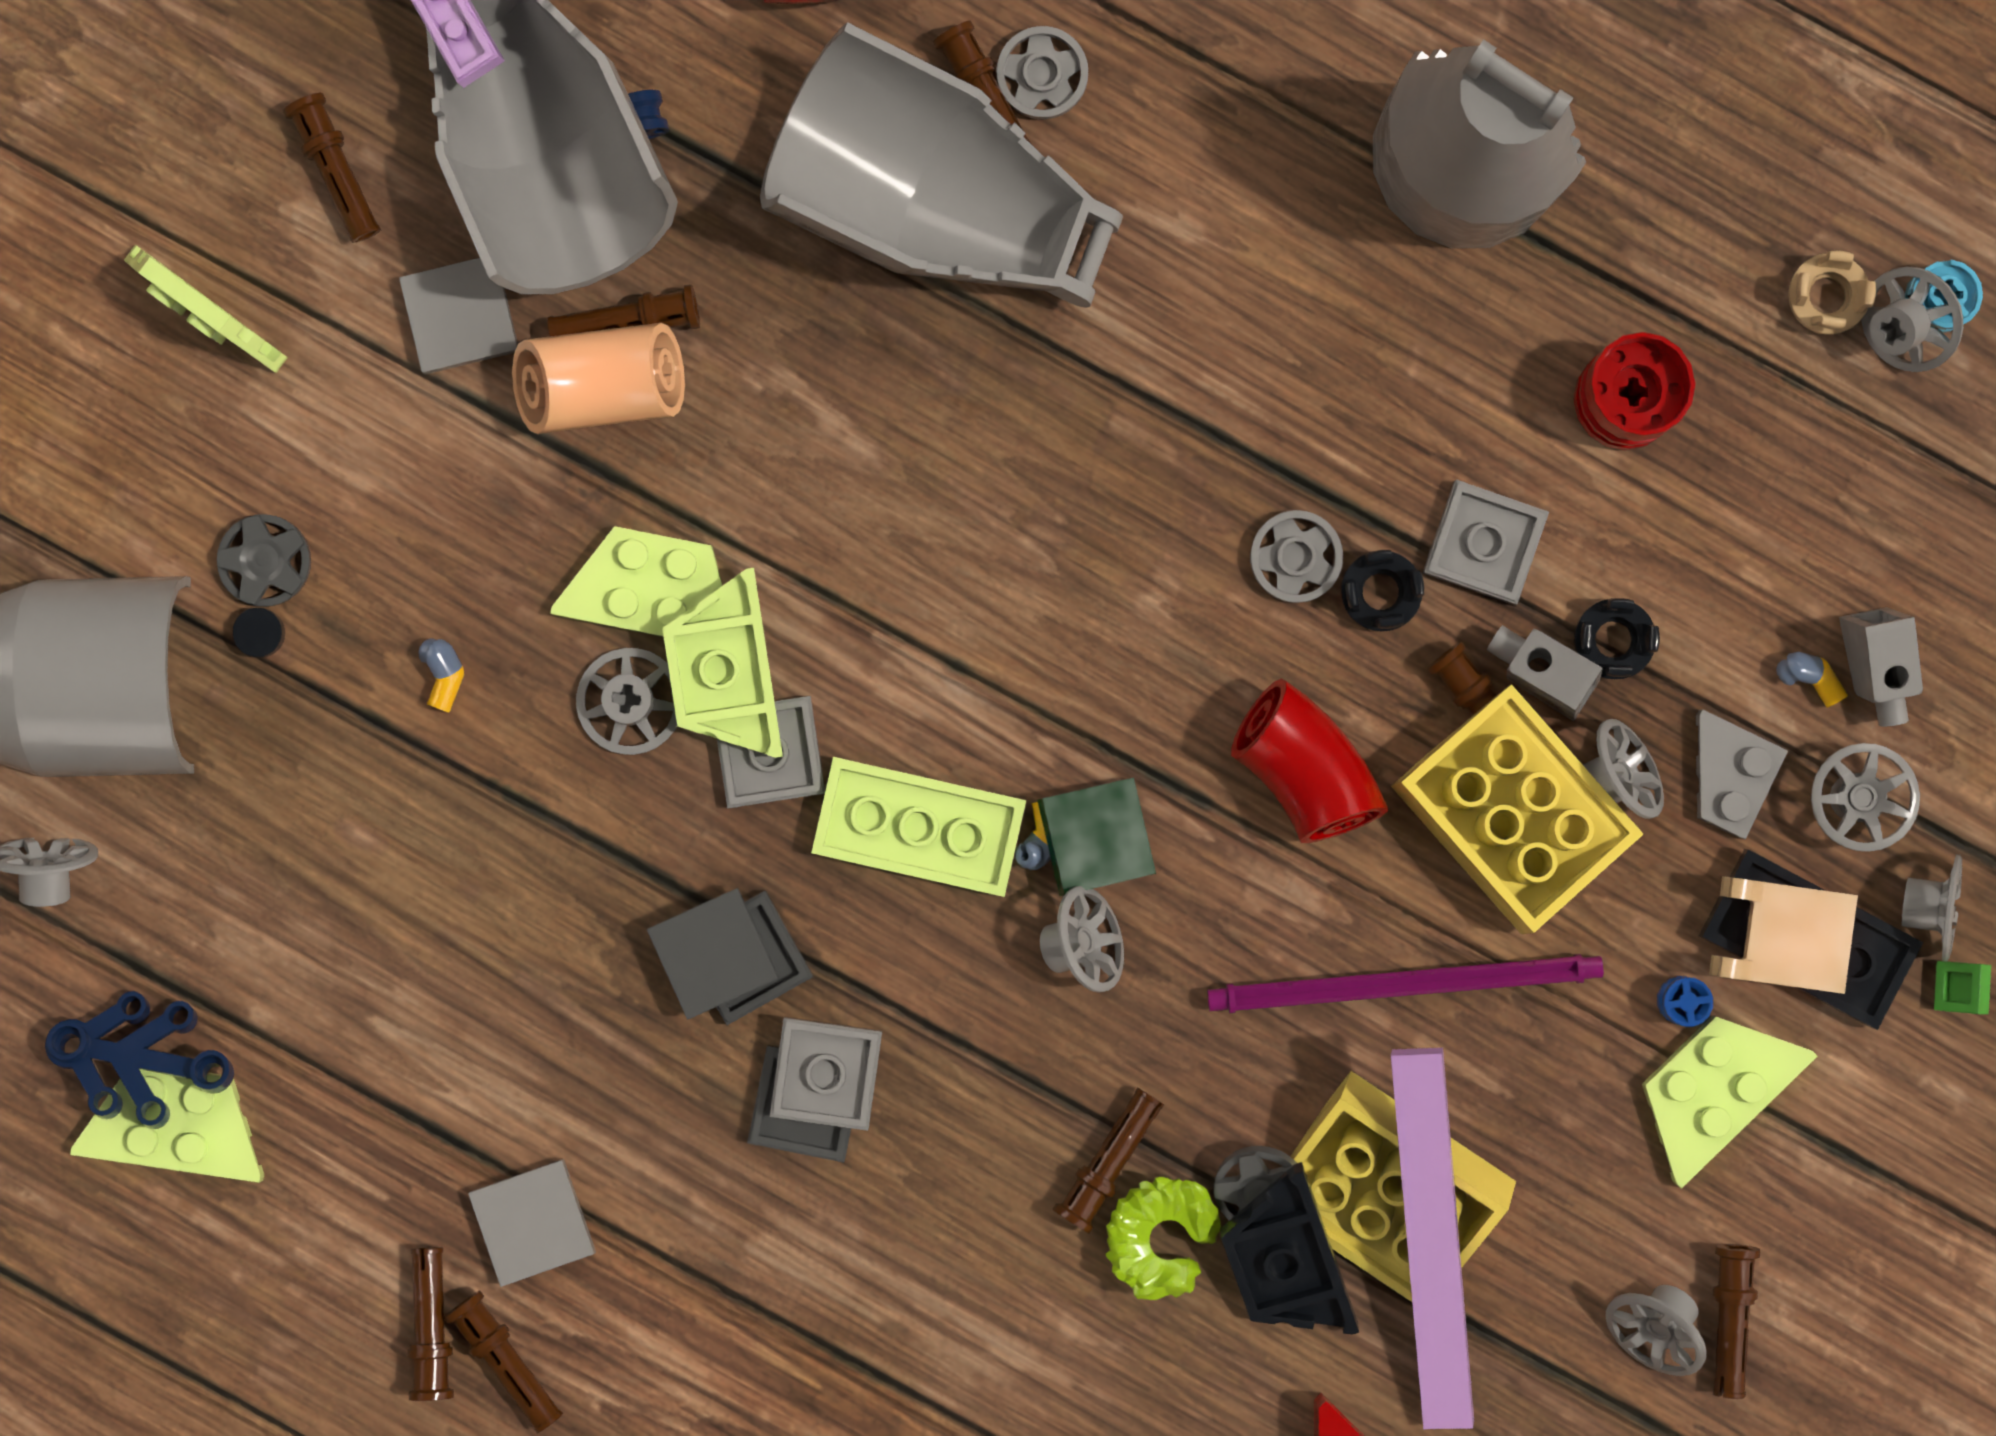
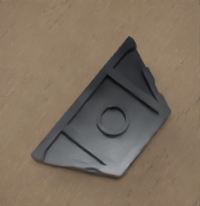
M1302 1162L1294 1164L1220 1228L1221 1240L1248 1315L1253 1322L1268 1324L1285 1322L1293 1327L1313 1329L1314 1323L1342 1327L1343 1334L1353 1335L1359 1333L1358 1321Z

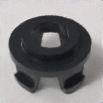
M1377 550L1360 556L1345 572L1341 585V598L1348 615L1358 625L1377 632L1395 630L1408 623L1417 613L1422 596H1424V581L1420 570H1417L1407 558L1391 550ZM1376 574L1390 576L1398 587L1396 602L1385 610H1377L1370 607L1363 597V586L1366 580Z
M1625 598L1606 599L1590 606L1580 617L1574 633L1576 653L1602 667L1601 677L1612 680L1625 679L1639 673L1650 662L1654 652L1658 651L1660 644L1659 627L1653 624L1650 616L1643 608L1635 604L1634 600ZM1613 621L1624 625L1631 637L1630 647L1627 652L1615 658L1602 654L1597 648L1595 640L1599 628L1603 624Z

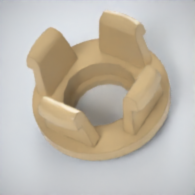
M1838 250L1828 251L1826 254L1810 258L1794 273L1788 290L1789 304L1796 319L1807 329L1824 335L1845 332L1858 324L1868 308L1873 306L1876 296V282L1868 281L1863 269L1853 261L1854 254ZM1819 279H1833L1841 285L1844 291L1843 304L1833 313L1819 312L1810 302L1809 292L1811 286Z

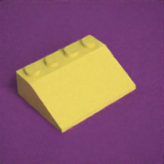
M1512 684L1391 785L1395 792L1520 934L1535 933L1643 835L1641 830Z
M1350 1071L1324 1105L1290 1157L1297 1163L1302 1162L1332 1249L1412 1302L1395 1100ZM1451 1138L1462 1268L1508 1212L1516 1181Z

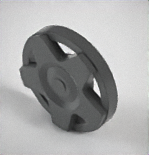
M253 515L238 521L226 532L218 548L217 568L224 586L240 601L260 607L276 606L292 599L304 587L311 570V552L304 535L291 522L273 515ZM265 523L277 524L286 529L287 532L273 536L270 534ZM243 530L242 545L230 547L236 535ZM300 550L302 564L298 574L290 561ZM228 570L239 573L242 576L240 589L232 581ZM270 586L285 591L279 596L261 599Z
M1250 1146L1233 1152L1219 1166L1214 1181V1198L1219 1209L1228 1220L1232 1219L1294 1164H1297V1162L1286 1153L1266 1146ZM1262 1159L1274 1161L1282 1165V1167L1269 1169ZM1239 1163L1240 1174L1238 1176L1225 1177L1230 1168ZM1230 1203L1236 1204L1239 1210L1236 1211Z

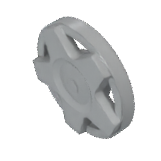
M1036 26L1017 33L1006 43L997 62V83L1011 108L1029 118L1045 120L1067 113L1080 101L1087 86L1088 63L1083 49L1072 36L1054 27ZM1051 37L1062 41L1071 50L1056 51ZM1028 39V47L1025 54H1010L1018 44ZM1080 71L1079 85L1074 93L1068 83V79ZM1005 77L1018 83L1015 97L1009 91ZM1043 100L1055 106V108L1046 110L1035 109Z
M1293 510L1272 517L1259 529L1252 542L1250 563L1255 579L1269 595L1284 602L1303 603L1320 597L1334 585L1341 572L1343 549L1338 534L1326 520L1311 512ZM1293 519L1306 520L1317 526L1308 531H1301ZM1273 527L1274 543L1260 548L1265 534ZM1330 543H1332L1334 550L1333 567L1323 558V552ZM1262 571L1274 572L1276 574V588L1267 581ZM1307 581L1321 586L1310 593L1298 595L1303 584Z

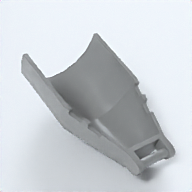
M471 0L505 61L465 88L456 82L427 30L429 70L434 73L436 98H432V112L437 116L439 141L435 142V154L489 279L497 285L519 294H556L589 286L624 270L657 244L673 223L678 204L677 198L614 63L549 0Z
M848 22L826 44L800 87L775 141L764 173L760 193L762 209L894 273L1047 291L1071 304L1086 308L1091 306L1096 293L1092 287L1111 235L1118 232L1123 219V215L1119 211L1093 199L1049 155L1044 157L1023 137L1026 133L1015 122L1010 124L989 104L992 100L982 90ZM1086 222L1094 227L1076 276L1073 278L1067 275L1066 272Z
M1484 39L1479 46L1453 48L1448 57H1446L1447 54L1441 49L1434 50L1430 57L1422 51H1416L1390 93L1373 133V173L1388 208L1416 235L1449 248H1491L1524 234L1570 186L1586 164L1585 157L1577 153L1581 146L1580 140L1571 136L1576 128L1569 106L1573 97L1561 89L1557 93L1509 63L1494 53L1497 48Z
M191 577L36 580L0 593V764L40 777L194 774V764H190L182 757L174 735L169 704L167 672L168 636L172 608L178 591L184 587H191Z

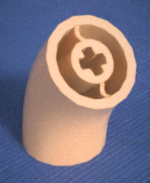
M663 323L526 339L517 345L513 356L512 377L516 404L523 422L531 432L536 434L674 417L680 412L684 401L685 376L681 350L674 333L668 325Z

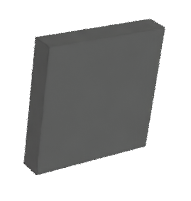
M739 888L647 929L687 1020L779 978Z
M767 891L756 895L745 903L779 978L717 1006L726 1025L814 977Z
M767 1045L747 1143L844 1163L851 1128L770 1117L779 1047Z

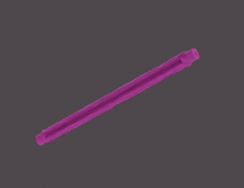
M1574 954L1573 957L1240 986L1227 984L1226 988L1207 989L1209 1012L1229 1010V1014L1236 1013L1237 1010L1576 981L1579 984L1584 983V979L1603 978L1604 969L1601 956L1582 957L1581 954Z

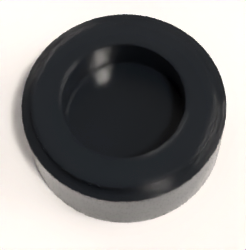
M251 608L241 613L236 619L233 626V639L236 646L243 653L252 657L264 658L273 655L281 648L285 639V627L280 617L274 612L264 608Z

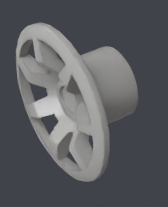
M1900 267L1882 274L1875 280L1876 295L1885 284L1890 296V304L1885 307L1872 306L1868 308L1866 314L1861 319L1863 331L1869 345L1885 362L1904 371L1922 372L1939 367L1957 350L1964 329L1962 309L1955 293L1939 276L1918 267ZM1909 276L1920 279L1909 299L1905 298L1904 290L1895 278ZM1930 284L1941 291L1948 304L1926 309L1923 303L1928 295ZM1952 313L1953 332L1951 339L1942 331L1932 328L1931 321ZM1922 342H1931L1943 348L1944 351L1934 359L1923 361ZM1909 351L1911 361L1901 359L1897 355Z
M638 648L613 650L595 660L584 672L576 693L578 718L588 736L599 746L611 752L624 755L645 753L663 744L677 728L674 703L653 698L651 689L664 674L670 681L668 663L656 654ZM630 657L646 659L659 668L642 680L633 674ZM622 658L621 675L615 676L609 681L596 675L597 671L606 663ZM592 681L603 690L601 695L602 704L587 711L585 695L588 685ZM651 711H673L668 726L656 737L647 717ZM608 715L614 720L615 724L611 741L598 734L589 719ZM636 724L649 740L644 744L636 746L619 745L627 725Z
M1617 719L1603 721L1599 725L1596 738L1599 757L1583 764V766L1616 803L1623 801L1631 811L1642 818L1651 819L1657 817L1664 806V793L1660 775L1652 756L1640 738L1623 722ZM1610 729H1614V738L1609 734ZM1631 741L1636 749L1628 755L1626 751ZM1644 760L1650 772H1639L1637 766ZM1646 788H1650V789H1653V790H1654L1655 799H1654V797H1653L1652 792H1651L1650 790L1646 789Z
M1861 743L1849 745L1836 751L1820 766L1812 785L1811 804L1818 825L1831 840L1855 851H1876L1893 845L1910 830L1918 814L1920 791L1914 771L1898 753L1877 744ZM1854 753H1868L1861 773H1853L1840 762L1843 758ZM1878 755L1891 760L1899 767L1902 773L1882 781L1876 777ZM1834 768L1840 778L1832 786L1830 794L1822 795L1824 779L1829 771ZM1907 781L1910 791L1908 810L1887 800V793ZM1822 803L1831 804L1834 812L1842 819L1837 830L1826 819ZM1882 812L1905 818L1894 833L1886 838H1882L1881 825L1878 819ZM1856 822H1864L1873 842H1856L1846 838L1844 835Z
M34 838L18 839L0 845V858L2 859L0 860V871L18 874L19 901L22 904L36 907L54 906L65 903L71 898L69 871L85 867L98 858V848L94 844L81 839H72L76 846L69 848L70 839L60 838L52 842L49 851H42L39 842L34 840ZM24 847L27 854L24 855L18 848Z
M1958 854L1955 856L1950 878L1944 883L1908 877L1904 895L1902 926L1938 931L1942 935V962H1947L1951 956L1956 929H1952V925L1956 926L1958 912H1956V907L1954 906L1955 900L1959 899L1961 895L1962 857Z
M1081 886L1073 887L1067 891L1061 900L1057 923L1045 926L1041 932L1040 949L1047 966L1056 973L1070 970L1077 981L1090 991L1098 993L1109 991L1119 981L1124 965L1123 938L1117 918L1108 902L1096 890H1085ZM1085 896L1089 897L1096 903V905L1091 911V914L1088 917L1087 915L1090 909ZM1073 901L1075 909L1074 917L1069 915V910ZM1105 916L1109 921L1112 933H1099L1097 929L1104 921ZM1115 945V963L1111 956L1101 952L1102 946ZM1100 968L1109 976L1103 983L1099 982Z
M1660 1285L1654 1289L1650 1296L1637 1293L1621 1294L1609 1303L1606 1309L1608 1329L1617 1343L1638 1362L1661 1373L1686 1376L1696 1373L1702 1368L1706 1360L1705 1342L1693 1325L1699 1314L1698 1307L1694 1300L1681 1289L1670 1285ZM1624 1305H1630L1633 1314L1617 1309ZM1617 1323L1624 1328L1637 1327L1638 1330L1624 1337ZM1648 1341L1652 1344L1651 1358L1642 1354L1636 1348ZM1683 1348L1695 1349L1694 1361ZM1666 1349H1670L1673 1361L1681 1366L1664 1364Z

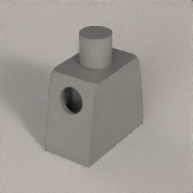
M1888 607L1839 617L1856 695L1875 703L1879 726L1887 727L1907 723L1909 718L1905 697L1919 695L1923 691L1915 618Z
M1502 625L1487 648V651L1510 664L1507 669V679L1573 722L1600 682L1602 667L1537 629H1533L1527 639H1524ZM1535 658H1542L1550 666L1545 671L1536 672L1530 669L1528 664Z

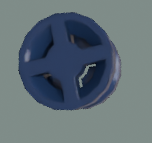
M642 90L628 93L649 139L669 132L668 122L660 113L659 107L663 100L659 90Z

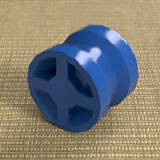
M1676 976L1668 979L1661 985L1657 993V1006L1659 1012L1667 1021L1680 1026L1694 1027L1702 1024L1710 1016L1713 1009V996L1704 982L1687 976ZM1682 988V994L1677 999V996L1681 993L1680 989Z

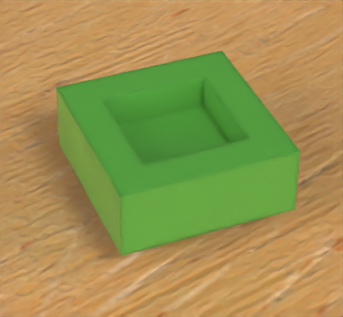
M1937 961L1934 1010L1989 1014L1991 965Z

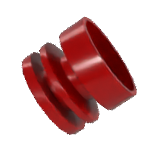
M1646 332L1623 335L1606 346L1594 357L1577 379L1573 398L1577 419L1588 435L1605 447L1624 451L1642 448L1662 436L1683 419L1692 405L1696 383L1692 365L1681 348L1665 337ZM1625 387H1628V394L1630 396H1637V401L1629 406L1628 398L1620 397L1619 394Z

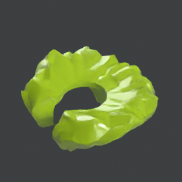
M1155 1177L1153 1183L1142 1181L1139 1183V1188H1131L1126 1198L1118 1199L1116 1209L1111 1212V1221L1106 1225L1108 1234L1107 1244L1109 1247L1106 1257L1113 1265L1112 1273L1133 1289V1294L1137 1299L1157 1300L1168 1295L1177 1298L1185 1292L1191 1293L1194 1290L1195 1277L1201 1274L1198 1262L1189 1257L1174 1259L1158 1257L1151 1249L1150 1234L1153 1228L1160 1222L1173 1220L1182 1224L1196 1243H1216V1236L1221 1228L1218 1208L1211 1201L1208 1190L1199 1183L1190 1180L1182 1181L1179 1178L1171 1180L1165 1177Z

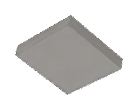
M480 258L399 277L421 371L424 375L515 353L518 342L505 288L489 279Z
M1455 480L1422 573L1515 606L1518 604L1549 512Z
M811 696L774 701L783 757L775 758L717 739L727 808L825 794Z
M784 1017L770 1117L868 1131L882 1031Z
M564 1159L468 1193L500 1287L596 1253Z

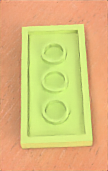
M833 757L811 853L1005 897L1026 800Z

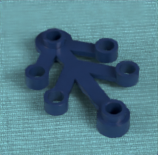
M126 992L118 999L117 1004L86 1023L76 1019H68L56 1024L46 1037V1054L58 1067L74 1070L89 1096L88 1105L90 1110L101 1119H112L117 1116L122 1109L123 1102L121 1096L115 1090L105 1086L92 1059L112 1063L137 1106L136 1116L138 1120L147 1128L159 1129L168 1122L170 1109L163 1100L154 1095L139 1069L191 1079L202 1091L210 1094L220 1093L227 1089L234 1077L232 1063L222 1053L215 1050L204 1051L193 1059L147 1049L173 1032L185 1034L196 1026L198 1020L197 1013L187 1002L175 1001L166 1008L164 1014L117 1043L100 1040L101 1037L125 1021L130 1024H139L149 1016L150 1004L148 1000L138 992ZM134 1000H139L141 1002L140 1010L134 1015H127V1005ZM180 1010H187V1020L183 1024L175 1025L173 1023L174 1015ZM72 1038H79L80 1044L78 1049L72 1053H66L65 1044ZM213 1067H221V1078L216 1082H208L207 1073ZM105 1095H112L113 1103L111 1107L100 1111L98 1109L99 1100ZM152 1105H160V1115L154 1120H146L145 1114L147 1109Z

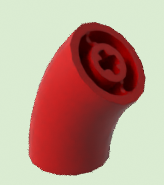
M1282 678L1273 682L1263 691L1244 717L1235 735L1231 747V756L1246 766L1272 792L1285 810L1301 843L1318 842L1342 835L1369 824L1388 812V807L1377 782L1365 761L1344 732L1318 705Z

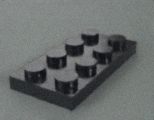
M1749 849L1743 850L1730 875L1732 878L1826 891ZM1719 896L1699 937L1742 959L1750 901ZM1856 907L1845 994L1795 988L1864 1025L1878 1030L1924 942Z

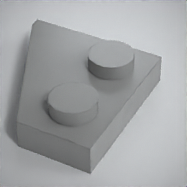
M1703 709L1698 710L1696 715L1699 755L1696 756V775L1699 778L1697 818L1739 839L1746 840L1788 751Z

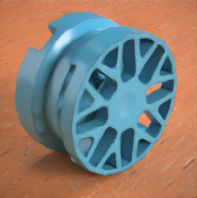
M1955 260L1937 261L1926 267L1925 270L1939 276L1955 293L1961 305L1963 324L1971 321L1980 310L1983 299L1982 283L1975 271L1965 263ZM1913 277L1907 284L1905 291L1906 299H1909L1908 296L1913 294L1920 281L1919 278ZM1930 284L1928 295L1923 303L1926 309L1948 304L1941 291ZM1952 313L1931 321V327L1938 328L1943 333L1952 331Z

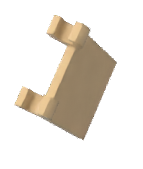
M1722 876L1720 896L1749 900L1750 911L1743 958L1736 959L1712 955L1709 975L1845 994L1858 895Z

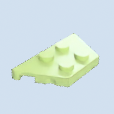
M137 245L132 248L124 259L135 271L151 282L146 289L148 293L181 316L188 309L191 314L186 321L220 345L223 344L226 338L275 373H277L288 358Z
M614 526L553 604L550 614L664 637L662 630L664 626L722 586L713 547L707 544Z
M747 568L662 628L678 727L778 758L783 757L756 578L754 568Z
M1711 1016L1642 1083L1648 1105L1652 1108L1655 1127L1660 1143L1664 1146L1672 1171L1670 1172L1672 1181L1682 1189L1818 1056L1812 1050L1725 1019Z
M139 1069L154 1095L168 1105L170 1109L168 1122L159 1129H150L143 1125L136 1116L137 1106L123 1082L119 1079L113 1090L122 1098L123 1105L120 1113L112 1119H101L94 1115L71 1147L70 1155L258 1183L263 1181L264 1178L262 1165H258L250 1140L252 1134L247 1118L242 1114L239 1106L240 1096L234 1078L227 1089L220 1093L210 1094L202 1091L191 1079ZM207 1073V1081L216 1082L222 1075ZM112 1095L107 1096L99 1108L100 1111L111 1107L113 1103ZM152 1105L147 1109L145 1114L146 1120H154L160 1115V1105Z

